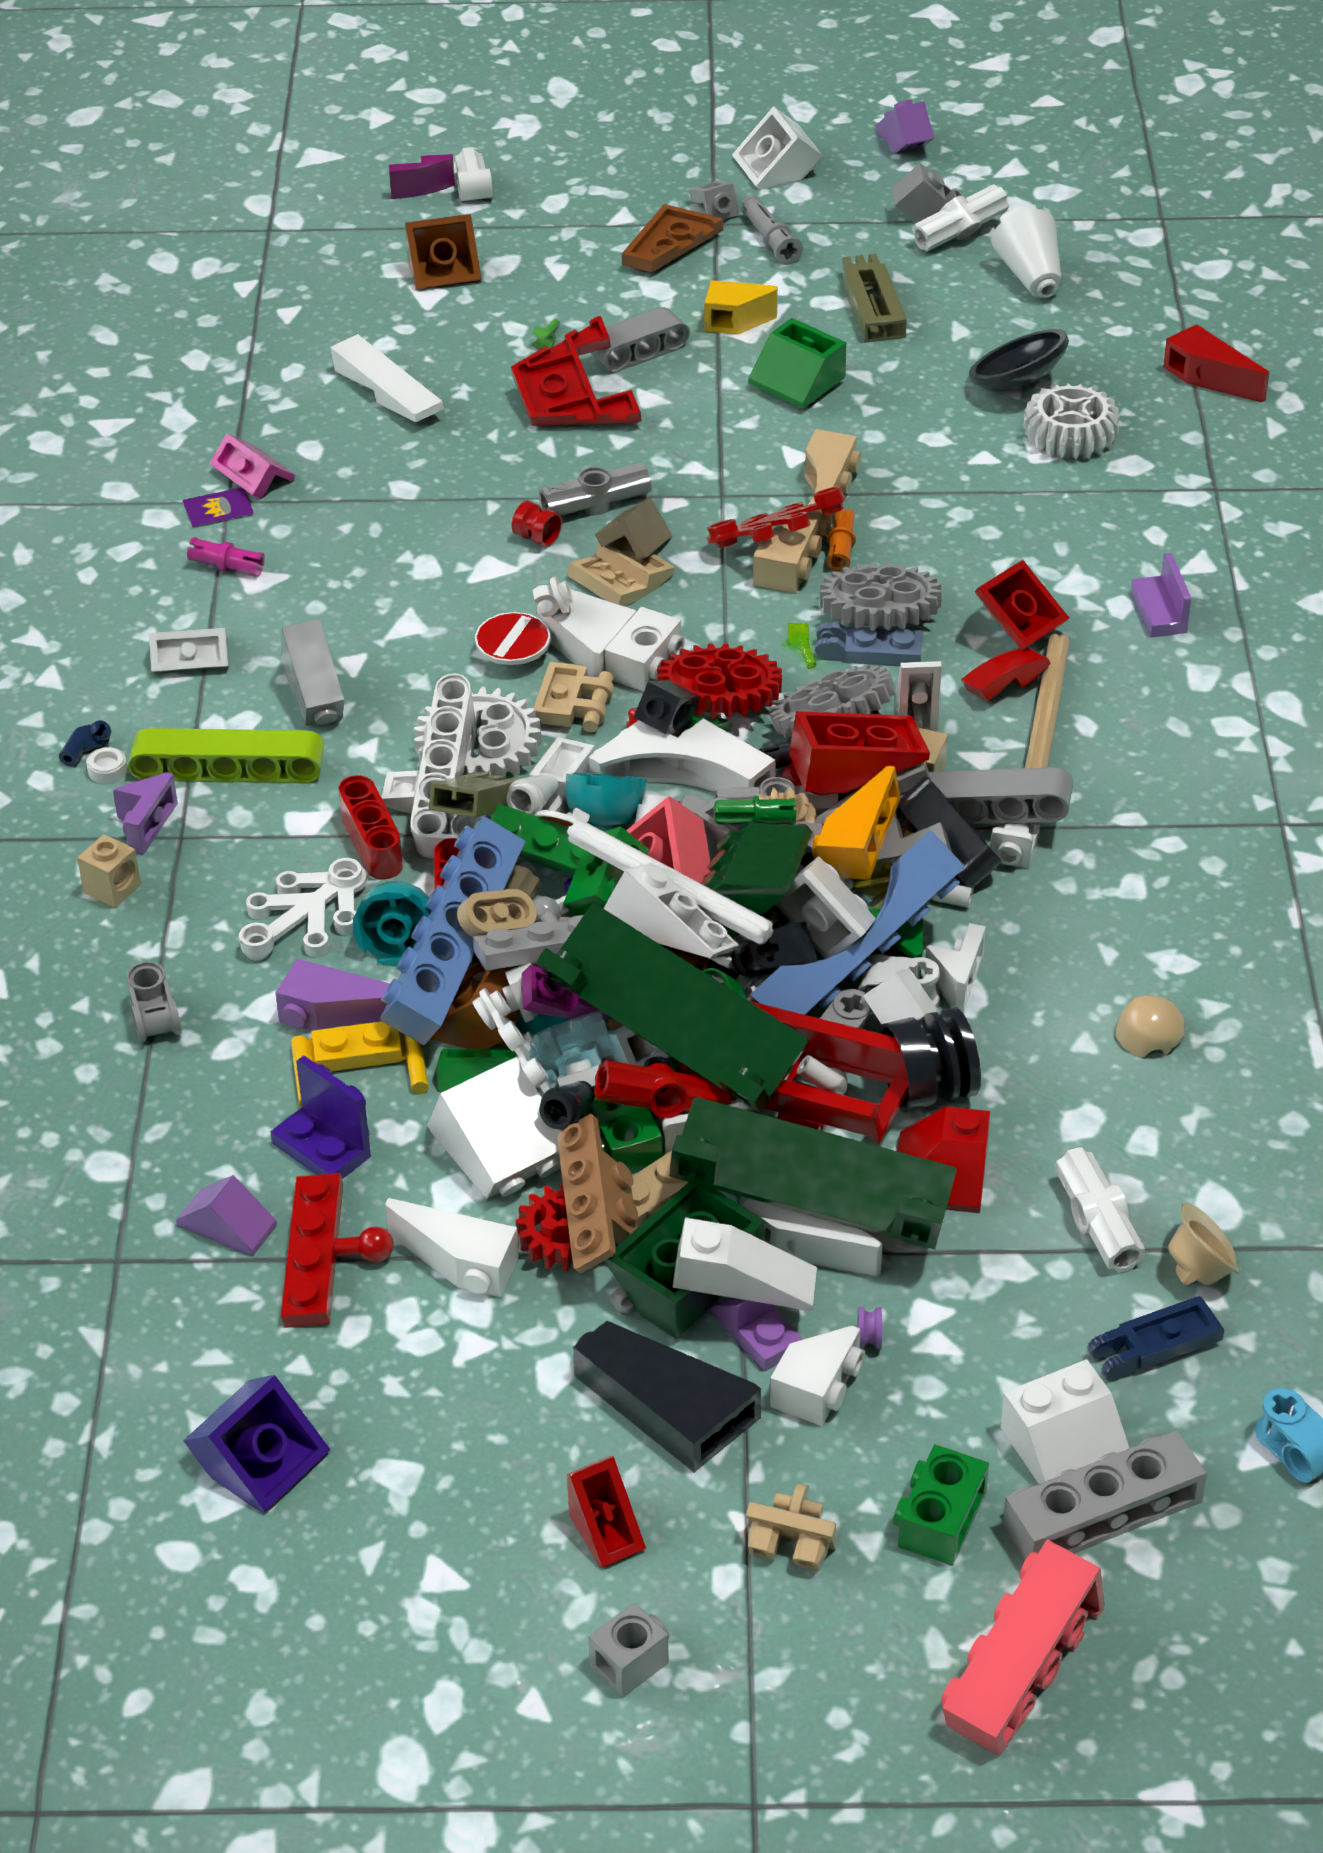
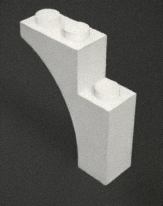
M704 718L690 729L685 730L678 738L671 734H664L638 720L589 756V773L610 774L622 777V779H624V776L646 778V783L685 784L715 792L717 789L760 787L764 780L775 777V759Z

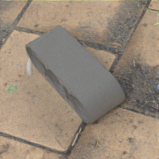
M661 307L607 326L606 329L610 337L611 347L591 352V354L609 371L618 372L682 348L689 339L690 330L669 308Z

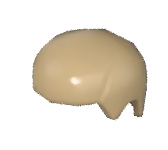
M1143 995L1130 1000L1116 1023L1115 1036L1123 1048L1138 1057H1146L1153 1050H1162L1163 1054L1167 1055L1172 1048L1176 1047L1183 1040L1186 1022L1178 1006L1169 999L1156 995Z

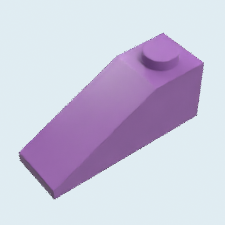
M297 958L275 992L279 1022L309 1031L381 1022V1015L387 1005L381 999L390 983Z

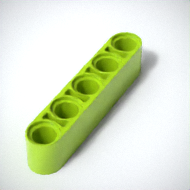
M147 728L138 731L134 736L128 769L134 777L141 780L167 772L174 775V781L308 783L316 780L320 775L325 743L319 734L307 730Z

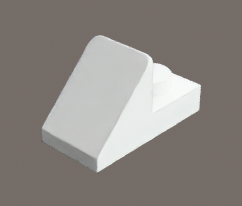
M969 923L964 939L957 938L954 950L930 945L926 947L925 958L935 961L939 966L940 977L936 982V989L951 1007H958L963 1013L984 957L986 926Z

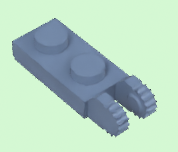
M823 622V624L817 627L816 636L818 642H816L814 651L817 657H821V659L844 661V663L900 666L901 663L921 662L923 631L877 628L870 630V627H861L859 629L855 627L846 628L840 622Z

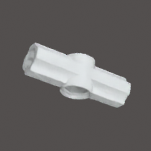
M993 184L967 198L963 195L955 197L946 203L940 212L914 224L912 228L914 241L920 249L928 252L954 238L963 240L971 236L983 223L1007 212L1009 204L1005 191L1002 187Z
M1082 1147L1068 1150L1061 1159L1056 1161L1055 1171L1071 1199V1210L1077 1229L1083 1235L1090 1234L1108 1269H1114L1117 1273L1132 1270L1138 1262L1144 1259L1145 1248L1129 1220L1128 1205L1123 1191L1116 1184L1110 1186L1092 1152H1087Z

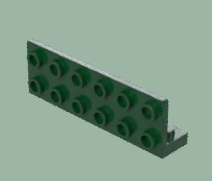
M595 903L590 905L557 954L545 948L536 961L545 976L759 1114L767 1106L808 1045V1040L805 1036Z
M695 1097L682 1136H676L672 1148L669 1177L935 1250L957 1170L955 1167Z

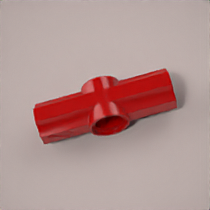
M605 1060L602 1065H599L595 1075L594 1094L598 1100L651 1109L656 1116L663 1119L673 1118L679 1114H689L695 1097L731 1105L730 1095L705 1078L677 1073L664 1063H655L648 1067ZM669 1087L664 1093L658 1094L663 1088Z

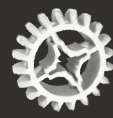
M1069 383L1060 387L1053 384L1051 390L1041 388L1040 394H1033L1031 401L1027 402L1023 427L1025 428V434L1028 436V442L1036 444V450H1047L1048 456L1057 454L1061 456V459L1065 456H1070L1075 460L1078 456L1090 458L1092 453L1102 454L1104 449L1111 448L1112 442L1116 440V435L1119 432V408L1115 406L1114 399L1107 398L1106 392H1096L1095 387L1084 388L1082 384L1071 386Z

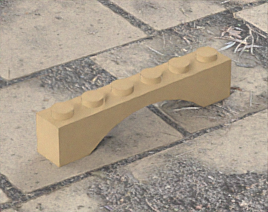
M815 429L806 448L805 479L811 486L813 493L830 487L841 486L843 493L848 494L852 473L859 471L862 458L861 451H857V436ZM814 497L811 499L808 505L815 503ZM821 509L807 513L811 525L806 528L789 531L787 524L773 530L775 536L761 541L754 554L753 586L796 594L802 580H808L810 576L812 559L819 557L822 537L827 536L831 530L833 514L823 515Z

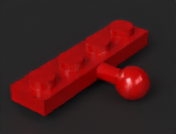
M340 1173L296 1176L281 1309L284 1328L330 1324L337 1256L361 1255L369 1262L378 1263L386 1260L393 1251L394 1242L391 1234L379 1226L365 1229L359 1237L338 1238L343 1195V1181Z

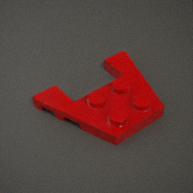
M601 316L591 319L589 321L590 326L579 332L574 329L567 333L565 340L554 347L545 346L511 366L512 377L531 426L642 422L641 411L632 390L596 399L580 361V355L611 347L610 337Z

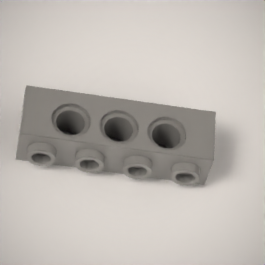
M1177 1430L1160 1437L1151 1436L1139 1445L1122 1452L1108 1453L1096 1462L1076 1470L1068 1469L1059 1473L1055 1478L1033 1487L1024 1486L1017 1489L1005 1498L1003 1528L1024 1560L1033 1551L1039 1553L1047 1539L1072 1553H1077L1201 1503L1207 1472Z

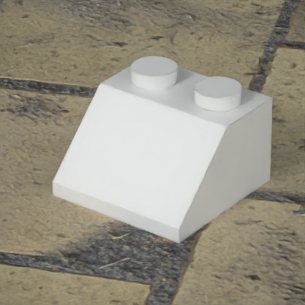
M774 106L732 154L747 176L759 189L801 181L823 157L802 128Z
M819 856L794 877L789 892L775 904L792 923L807 922L813 945L825 959L840 953L866 933L876 919L868 910L865 901L858 895L853 894L840 880L838 872Z
M1087 1359L1003 1393L1000 1428L1038 1484L1055 1478L1062 1471L1068 1469L1076 1470L1094 1463L1108 1453H1119L1129 1449L1112 1393Z

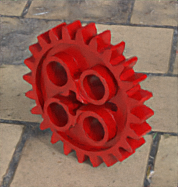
M708 643L705 649L697 645H693V651L681 648L679 649V655L670 653L668 660H662L661 667L657 668V681L670 680L701 696L696 708V716L704 712L710 713L711 718H715L718 713H724L727 718H731L733 712L747 716L748 709L761 712V706L771 707L772 700L778 701L779 693H782V668L777 667V661H769L768 654L757 656V649L745 652L742 645L736 648H729L728 643H724L721 648H716L712 643Z

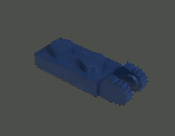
M1197 1296L1121 1323L1118 1328L1091 1339V1342L1088 1343L1087 1351L1094 1360L1111 1357L1102 1364L1101 1372L1108 1381L1111 1380L1113 1382L1119 1378L1123 1379L1130 1376L1138 1367L1141 1370L1222 1341L1224 1328L1204 1299ZM1124 1346L1126 1347L1127 1351L1115 1356Z

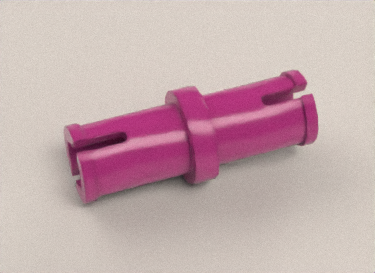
M192 537L189 542L190 545H194V548H187V559L190 561L216 565L218 570L226 572L229 569L251 573L255 576H259L262 572V568H258V565L264 566L265 555L262 552L257 553L236 548L233 543L226 541L218 544Z

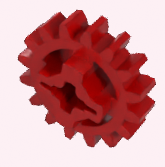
M563 1183L560 1186V1191L556 1192L547 1185L544 1186V1196L539 1197L531 1193L528 1196L529 1206L520 1205L518 1208L519 1219H515L519 1237V1248L521 1251L529 1250V1261L532 1263L543 1258L545 1269L549 1270L555 1263H561L563 1272H568L570 1263H573ZM538 1223L541 1224V1230L539 1232H537L536 1230Z

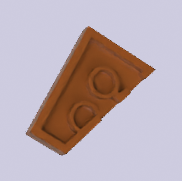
M664 204L622 252V265L635 268L638 271L652 273L723 231V219Z

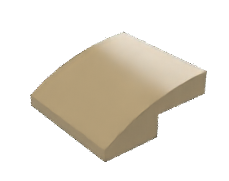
M623 536L603 547L598 542L596 555L570 562L567 576L604 600L626 606L638 601L661 586L674 574L675 567L653 553L639 560L626 536Z

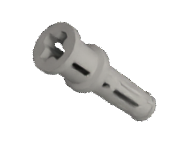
M752 195L745 198L742 202L744 207H741V210L763 235L765 247L770 251H774L776 260L781 264L788 265L797 261L803 251L801 241L795 236H791V231L787 225L776 221L758 197Z

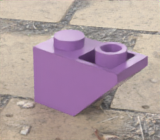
M912 99L894 104V109L884 113V118L875 125L879 135L895 153L925 147L934 139L924 101L914 104Z

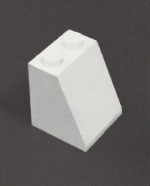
M518 1057L442 1092L427 1124L433 1136L486 1199L498 1193H501L503 1197L511 1195L525 1185L526 1182L524 1180L536 1174L543 1178L561 1168L557 1135L561 1130L553 1129L543 1122L539 1112L542 1097L524 1073Z

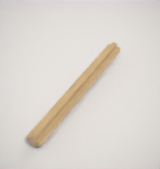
M1055 633L1049 637L1046 657L1051 664L1043 670L1025 768H1048L1070 640L1065 634L1059 636Z

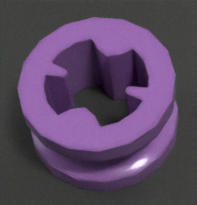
M858 1307L857 1327L861 1328L860 1349H864V1346L869 1343L873 1344L876 1349H882V1307H875V1310L872 1312H867L864 1307Z

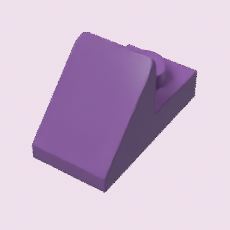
M166 772L123 785L113 791L117 817L123 820V832L126 834L128 846L134 848L137 854H145L178 804L174 775Z
M726 1297L711 1306V1313L764 1371L778 1365L790 1343L803 1340L775 1309V1305Z

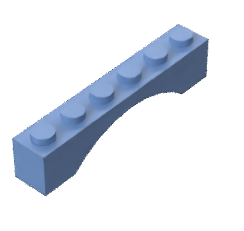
M930 829L891 866L889 885L882 907L869 930L859 941L847 950L825 960L804 965L780 966L746 999L807 1015L806 1013L817 1003L824 1009L841 992L836 986L846 976L852 981L859 977L872 965L866 958L876 948L882 954L901 938L896 930L907 921L913 927L931 910L925 904L935 894L942 900L960 883L955 876L965 866Z

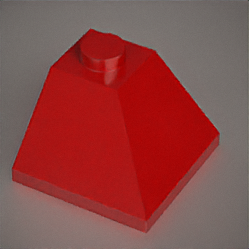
M1024 560L1016 563L974 591L980 602L1021 650L1029 647L1070 619Z
M946 1106L900 1132L898 1152L956 1168L957 1171L946 1210L980 1213L991 1111Z

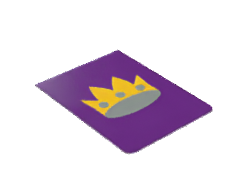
M243 488L182 500L192 527L248 516L254 513Z

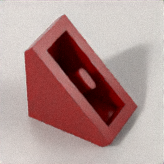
M614 1456L606 1457L567 1474L569 1516L600 1567H605L646 1549Z

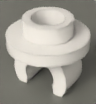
M555 576L550 578L551 586L541 585L532 590L535 602L540 603L543 617L554 615L559 608L563 614L570 612L568 604L573 603L574 599L566 581L560 583Z

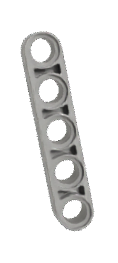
M1061 768L929 772L931 781L969 824L1055 822L1062 820L1069 813L1073 779L1067 771ZM908 791L901 793L900 797L905 795ZM897 806L896 813L900 827L914 826Z

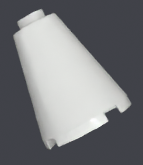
M1028 204L1004 213L999 218L1001 223L996 230L994 227L992 228L990 241L995 252L1034 297L1047 298L1054 295L1062 284L1056 223L1049 209L1044 207V211L1037 209L1036 205Z

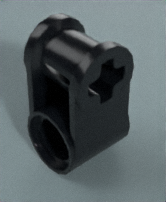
M806 921L773 929L772 936L768 938L765 944H758L750 939L739 943L738 948L732 952V964L735 970L746 978L771 975L780 966L804 965L818 961Z

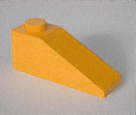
M895 766L885 767L826 818L821 833L816 834L812 846L814 859L819 856L825 863L831 865L841 878L867 880L871 878L901 798Z

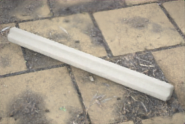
M576 820L572 826H569L567 830L569 842L623 871L652 862L655 866L663 869L667 873L668 878L683 893L694 898L698 907L713 920L758 944H765L768 938L772 936L773 924L764 917L582 820Z

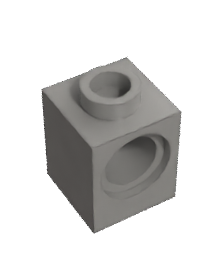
M634 1602L588 1637L590 1666L623 1698L669 1663L668 1630L656 1615L650 1614L648 1616ZM628 1646H639L638 1648L633 1649L626 1648Z

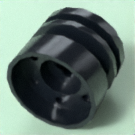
M958 1007L943 1009L940 1015L937 1012L926 1013L922 1026L914 1017L882 1024L879 1034L896 1038L905 1062L909 1093L900 1107L902 1112L933 1106L937 1100V1091L945 1101L957 1100L959 1095L961 1097H971L978 1094L981 1087L979 1054L971 1027L964 1013Z

